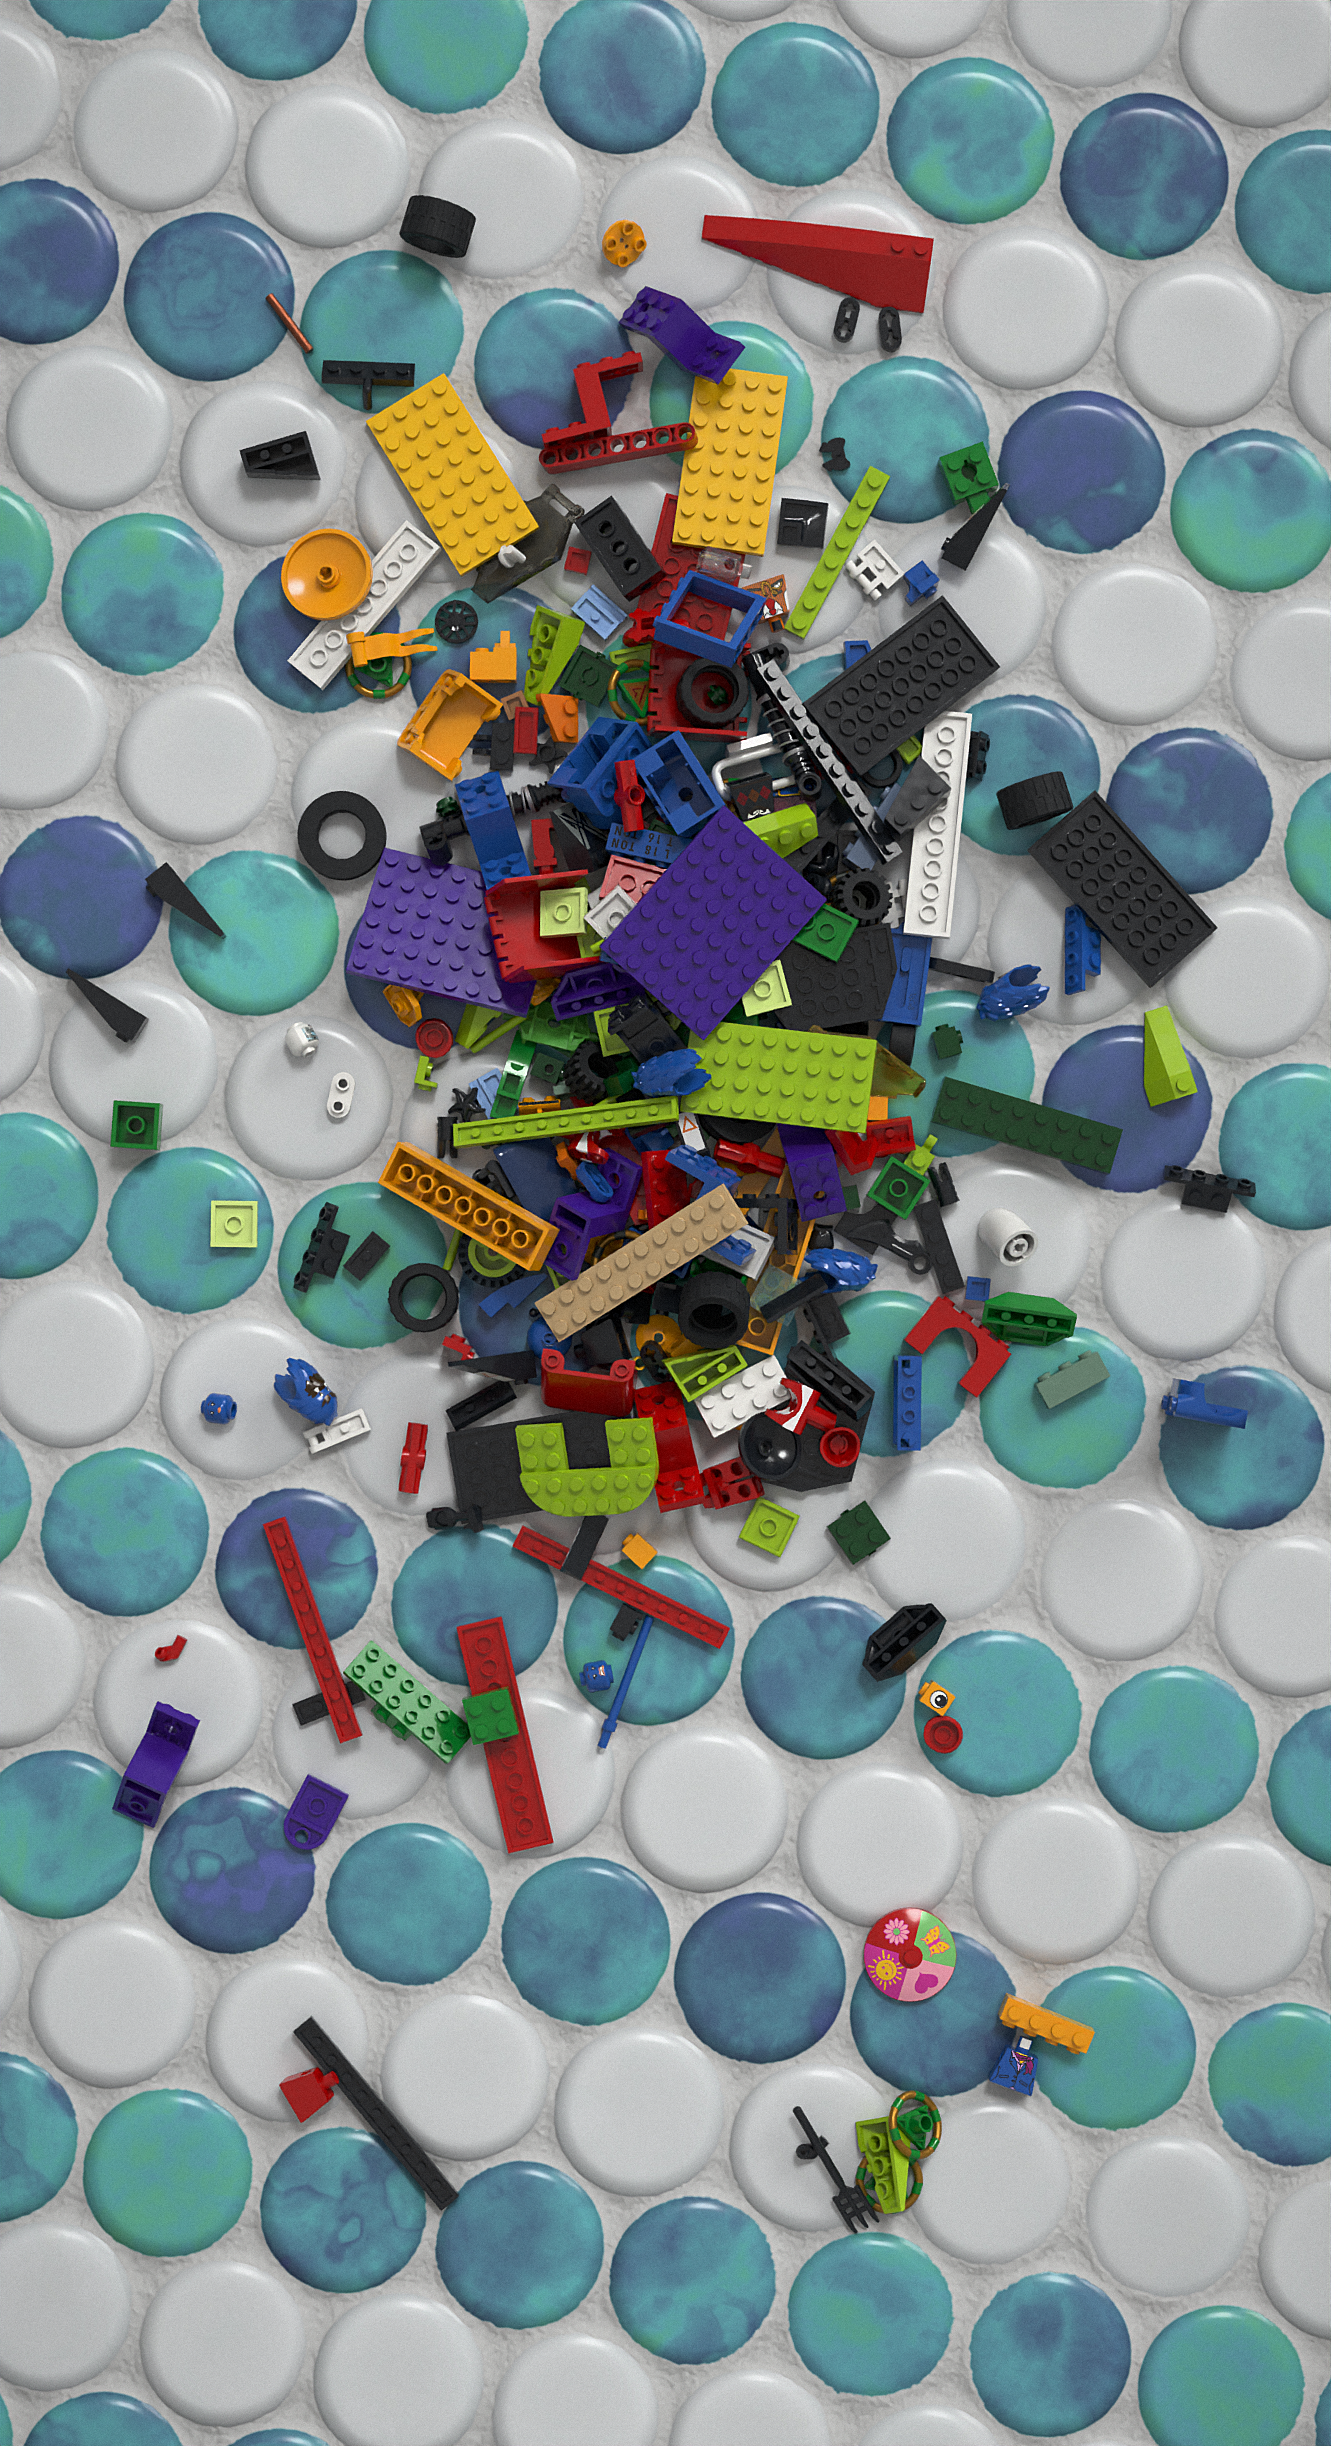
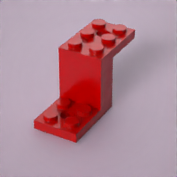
M628 351L619 358L613 359L612 356L600 359L599 363L590 364V362L578 364L577 368L573 369V374L585 423L582 424L580 421L568 424V428L560 430L559 427L547 429L546 433L542 434L544 448L612 436L611 423L600 382L643 372L641 352Z
M674 1381L636 1389L634 1398L639 1418L652 1417L659 1460V1474L655 1484V1491L660 1513L706 1503L682 1395ZM677 1488H683L682 1490L675 1491Z

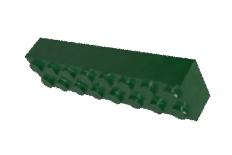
M946 1076L943 1078L930 1121L1103 1174H1110L1123 1131V1129Z

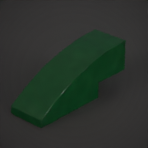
M632 1053L615 1062L618 1072L603 1080L610 1097L625 1094L633 1088L635 1080L631 1072H637L641 1064Z

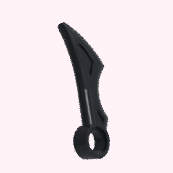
M889 1219L872 1221L846 1233L848 1238L877 1244L908 1261V1267L913 1273L923 1275L928 1273L932 1267V1259L924 1251L919 1241L906 1240L899 1237L891 1228ZM922 1256L926 1260V1266L918 1270L914 1266V1260Z

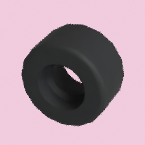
M893 1024L888 1051L889 1064L911 1066L916 1036V1027L914 1025Z

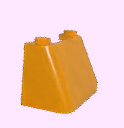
M447 669L439 677L401 733L397 745L446 779L452 781L462 771V761L459 758L473 739V735L477 733L484 721H494L498 718L503 704L462 673Z

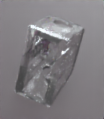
M706 546L699 552L695 572L716 580L732 582L737 577L749 579L752 566L740 563L741 556L738 554ZM724 564L728 565L729 570L725 568Z

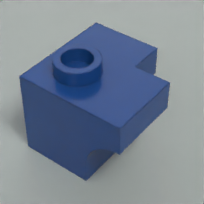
M923 560L903 575V579L909 587V593L905 596V601L911 606L925 596L927 599L937 592L936 587L940 579L927 567Z

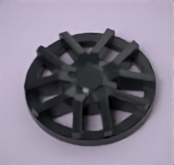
M453 600L439 608L435 617V627L442 639L449 643L460 644L474 636L478 627V617L471 605L465 601ZM456 604L462 605L460 613L456 612ZM450 605H453V611H452V612H450L449 610H447V609H445V608L448 607V606H450ZM465 607H467L472 613L464 614ZM442 611L449 615L448 619L440 616ZM474 617V622H466L465 619ZM439 620L446 623L441 628L439 627ZM465 626H474L470 634ZM449 627L451 630L445 636L442 631ZM464 630L467 636L461 639L458 631ZM456 632L458 640L450 639L449 637Z

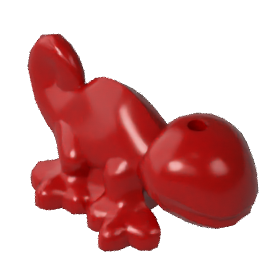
M659 605L657 609H652L650 612L637 608L634 612L630 613L628 616L635 625L624 633L622 638L623 644L627 647H635L640 645V643H653L655 641L654 634L656 629L653 623L657 615L661 616L663 606ZM684 619L670 620L671 622L690 628L689 623Z

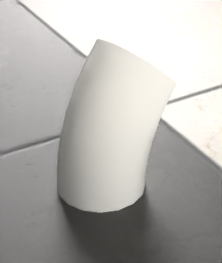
M994 1208L987 1211L979 1221L978 1236L981 1242L1004 1265L1011 1267L1021 1265L1028 1261L1035 1253L1038 1246L1037 1235L1013 1211L1005 1208Z

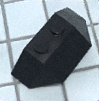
M932 1603L903 1606L869 1636L865 1659H863L862 1665L877 1682L902 1675L937 1644L947 1620Z

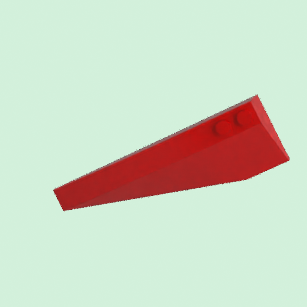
M714 215L704 216L703 240L726 249L735 250L749 258L753 257L762 261V263L776 266L785 272L816 284H822L831 290L845 293L854 299L868 302L877 308L893 307L900 311L924 313L934 238L792 221Z

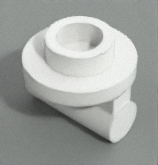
M506 545L501 546L498 557L500 563L506 568H511L515 563H523L526 560L525 555L512 545L507 547Z

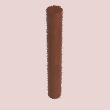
M269 294L265 298L305 353H310L314 349L274 294Z

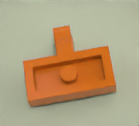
M563 1141L556 1145L558 1153L556 1159L562 1168H566L573 1180L576 1181L578 1180L576 1168L583 1160L572 1156L567 1151L568 1145Z

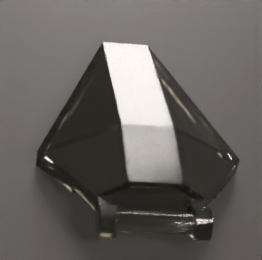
M555 484L549 485L541 496L527 502L524 500L525 505L540 528L513 545V547L525 555L526 560L523 563H515L511 568H506L500 563L497 555L477 567L478 576L471 590L487 604L561 560L572 525L584 515L585 510L580 505H575L560 492V488ZM552 499H555L569 511L565 517L549 504Z

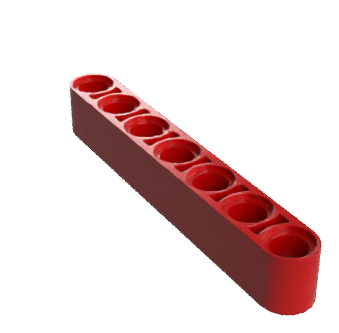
M683 422L547 447L540 452L539 461L547 473L558 474L690 450L697 445L698 435L690 423ZM684 433H692L689 439H681ZM662 437H669L666 443H659ZM640 441H646V444H645L644 447H642V448H637V447H636V445H637L638 442H640ZM617 445H624L620 452H614V448ZM601 449L599 455L591 456L593 450ZM578 453V457L575 460H569L571 454ZM549 458H556L553 464H546Z

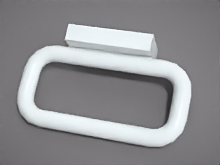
M770 733L726 746V759L718 761L713 766L711 772L715 788L721 798L731 802L720 774L723 769L782 752L777 749L779 744L773 745ZM793 775L772 781L773 791L796 784Z

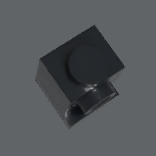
M623 1603L610 1626V1630L613 1631L612 1636L624 1641L628 1634L633 1635L639 1624L636 1622V1619L641 1620L643 1614Z

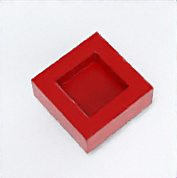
M569 546L564 570L587 575L592 551Z

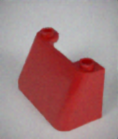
M543 1348L541 1358V1399L546 1406L616 1417H625L630 1414L633 1408L638 1378L636 1361L626 1359L615 1361L611 1366L610 1376L564 1370L565 1360L559 1351Z

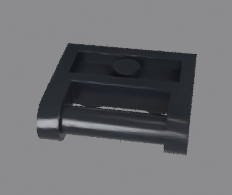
M490 1160L485 1165V1168L478 1169L472 1174V1179L506 1199L516 1195L500 1163L496 1160ZM489 1175H493L495 1180L491 1182Z

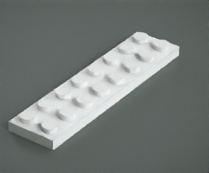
M406 520L371 561L373 567L372 584L362 604L342 618L328 621L321 620L287 661L320 689L324 690L352 657L346 635L353 632H364L365 637H368L441 552L440 546Z

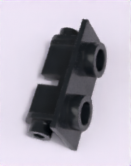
M983 731L970 732L968 753H972V757H968L966 778H972L973 776L981 781L987 769L985 761L986 752L990 748L989 735Z

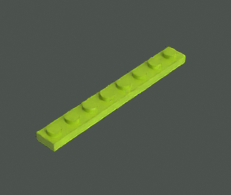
M869 466L791 613L784 630L803 640L805 639L888 483L889 475Z

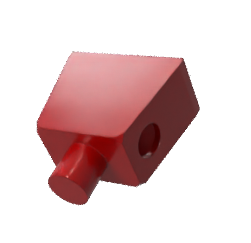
M315 2067L286 2077L279 2084V2087L300 2123H302L334 2096L331 2087L339 2084V2079L334 2071L323 2075L320 2068Z

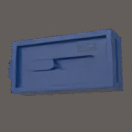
M902 922L898 929L891 928L898 969L883 1017L874 1021L920 1027L932 938L903 935L904 922Z

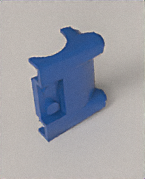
M1173 1378L1171 1392L1167 1396L1163 1395L1161 1409L1165 1410L1166 1415L1245 1429L1248 1410L1206 1403L1204 1383Z

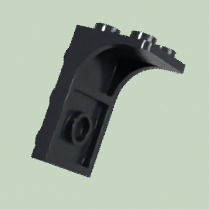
M647 993L641 996L639 994L628 1001L629 1005L623 1009L617 1008L609 1015L608 1033L610 1035L616 1033L640 1064L669 1051L688 1049Z

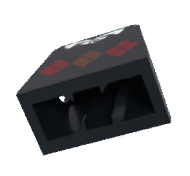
M763 772L724 783L737 816L742 821L753 820L774 812L772 775Z

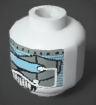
M298 1022L286 1030L285 1041L293 1055H303L306 1058L316 1052L315 1048L319 1044V1039L311 1025Z

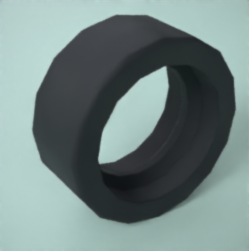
M896 749L889 754L894 762L893 773L888 778L876 779L867 771L861 776L867 785L876 789L886 788V786L893 785L899 779L903 765L902 758Z

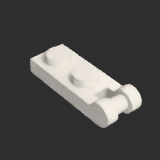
M363 1408L334 1419L330 1426L322 1424L303 1432L305 1439H308L311 1446L309 1450L313 1454L371 1430ZM322 1432L325 1441L319 1443L316 1434Z

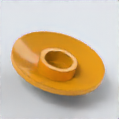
M652 1315L649 1318V1324H640L637 1328L635 1336L637 1347L640 1351L646 1341L654 1340V1335L661 1333L663 1340L658 1343L663 1348L667 1357L670 1358L671 1356L665 1349L681 1336L680 1328L668 1316ZM648 1348L646 1353H651L654 1356L655 1350L651 1351Z

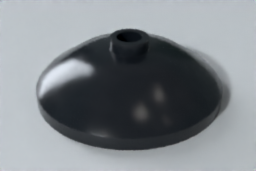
M760 1412L751 1416L743 1424L738 1437L739 1454L746 1468L756 1477L767 1481L780 1480L789 1476L799 1464L802 1452L800 1436L766 1416L765 1412Z

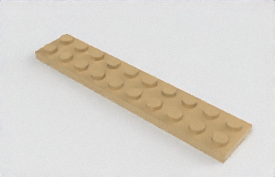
M723 1183L579 1274L577 1280L568 1281L535 1302V1305L558 1342H561L748 1224V1221Z

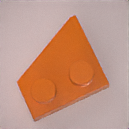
M536 694L537 702L541 701L546 713L543 717L550 728L553 741L569 744L578 743V699L574 696Z

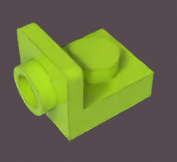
M420 1055L414 1083L419 1084L418 1089L431 1092L432 1088L437 1089L438 1083L426 1081L425 1078L426 1076H431L433 1063H429V1057Z

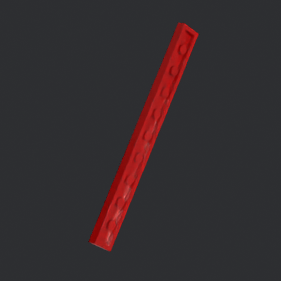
M286 1516L265 1523L263 1527L339 1742L343 1743L363 1735Z
M522 1525L513 1544V1547L559 1570L570 1549ZM590 1559L581 1581L719 1649L730 1630V1627L593 1559Z

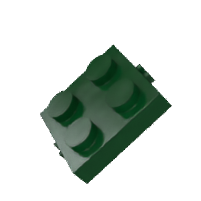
M580 645L558 685L573 693L575 698L581 701L584 699L600 708L607 695L610 676L619 665L606 659L604 654L598 651L595 653Z
M865 1500L851 1510L843 1511L840 1514L841 1517L826 1526L852 1565L865 1556H870L876 1552L878 1547L891 1539Z

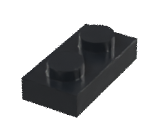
M372 1231L343 1267L361 1281L390 1248V1245Z

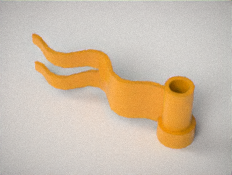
M433 628L415 629L399 634L383 633L365 637L364 632H353L346 635L347 644L351 648L354 667L368 665L367 660L382 657H403L420 652L438 651L437 646L425 644L400 645L414 638L434 633Z

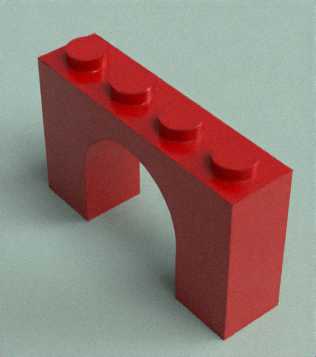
M937 1296L903 1340L920 1354H923L936 1336L943 1330L957 1327L967 1331L975 1341L976 1357L957 1383L974 1397H978L1010 1357L1011 1353L1007 1351L1010 1347L1000 1339L996 1342L989 1337L991 1332L983 1325L979 1327L971 1322L974 1318L964 1310L961 1313L953 1308L955 1303L949 1298Z

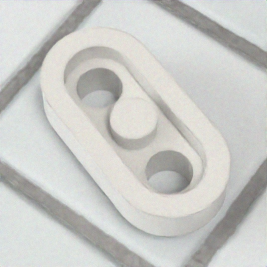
M341 1072L336 1074L331 1083L327 1110L335 1118L347 1116L351 1109L355 1080L349 1073ZM343 1079L348 1083L345 1088L339 1086V1082ZM337 1102H341L343 1105L339 1111L334 1108Z

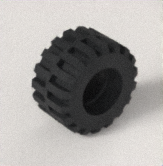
M856 868L835 882V885L831 888L832 894L829 895V901H832V904L829 906L858 920L857 928L872 926L888 915V910L892 907V902L889 900L893 898V893H889L888 890L891 889L890 884L886 885L884 883L886 878L884 876L879 877V872L875 870L870 872V868L862 870L861 868ZM853 888L862 890L868 896L869 910L860 909L854 903L852 898Z
M592 1041L582 1044L564 1066L563 1078L567 1079L565 1081L566 1087H570L569 1091L571 1094L577 1095L576 1098L578 1100L583 1099L586 1104L591 1102L593 1105L598 1104L609 1097L603 1080L618 1072L615 1062L622 1059V1056L615 1054L603 1057L601 1044L598 1041L595 1044ZM591 1070L595 1071L600 1077L596 1076Z

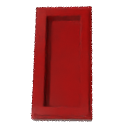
M515 707L513 753L537 754L538 707Z

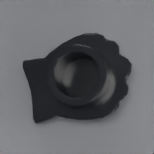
M814 1223L808 1242L810 1251L834 1248L833 1225Z

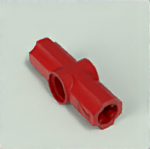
M635 760L614 762L618 785L614 793V800L621 807L624 832L644 830L641 804L644 802L645 792L638 785Z
M720 1138L717 1141L713 1154L714 1159L737 1165L738 1169L743 1173L753 1174L760 1172L776 1178L782 1176L786 1163L785 1158L763 1152L756 1144L745 1143L740 1145Z
M408 1422L406 1442L402 1449L400 1467H402L399 1480L400 1492L419 1493L421 1472L424 1469L426 1459L425 1444L428 1433V1425Z

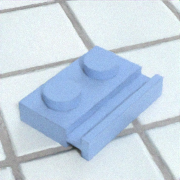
M594 584L571 608V611L604 641L627 617V614Z
M498 1067L469 1083L471 1090L474 1087L478 1088L477 1100L481 1107L486 1109L485 1114L488 1119H494L490 1117V1113L502 1077Z

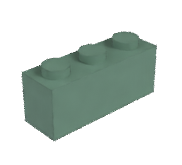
M1088 1350L1078 1355L1080 1360L1072 1364L1070 1361H1067L1058 1366L1059 1371L1051 1375L1050 1372H1047L1037 1378L1039 1382L1034 1385L1047 1409L1110 1377L1098 1352L1092 1353L1091 1350Z

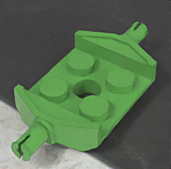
M546 1001L536 1006L531 1003L528 1011L529 1018L518 1024L523 1044L527 1040L571 1051L570 1056L588 1040L600 1042L598 1033L591 1032L586 1014L559 1020V1027H550L548 1021L557 1019L551 1003ZM504 1013L502 1020L508 1021L515 1015Z

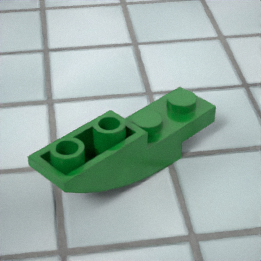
M519 1030L516 1031L490 1113V1117L494 1119L515 1115L537 1043L527 1040L523 1044Z

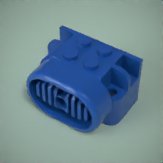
M598 717L547 784L551 787L563 788L561 792L563 800L574 803L580 812L585 813L593 826L598 829H610L612 823L623 824L621 807L614 800V793L618 788L614 762L632 760L651 748L652 744L637 722ZM636 769L638 785L644 788L647 785Z
M679 730L632 759L635 760L636 769L647 785L643 789L665 824L671 823L678 836L694 838L722 805L727 807ZM693 795L690 801L684 802L685 797Z

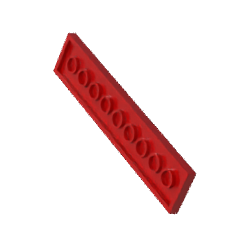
M502 1616L457 1626L472 1695L508 1686L519 1727V1734L483 1743L508 1853L554 1843Z

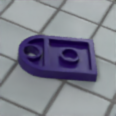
M308 1773L284 1820V1832L288 1841L295 1847L305 1850L320 1846L327 1839L349 1794ZM298 1830H305L308 1833V1840L306 1842H299L296 1839L295 1834Z

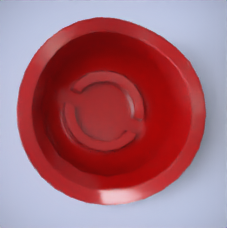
M833 1428L827 1431L820 1440V1453L832 1466H849L859 1455V1437L849 1428Z

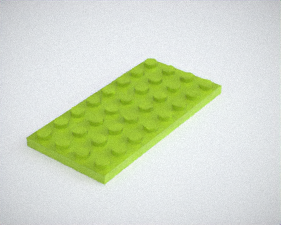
M720 1022L705 1040H702L690 1029L688 1049L695 1050L696 1054L702 1058L695 1064L696 1067L694 1069H705L706 1073L711 1074L712 1078L705 1083V1087L689 1095H682L680 1112L866 1134L877 1040Z

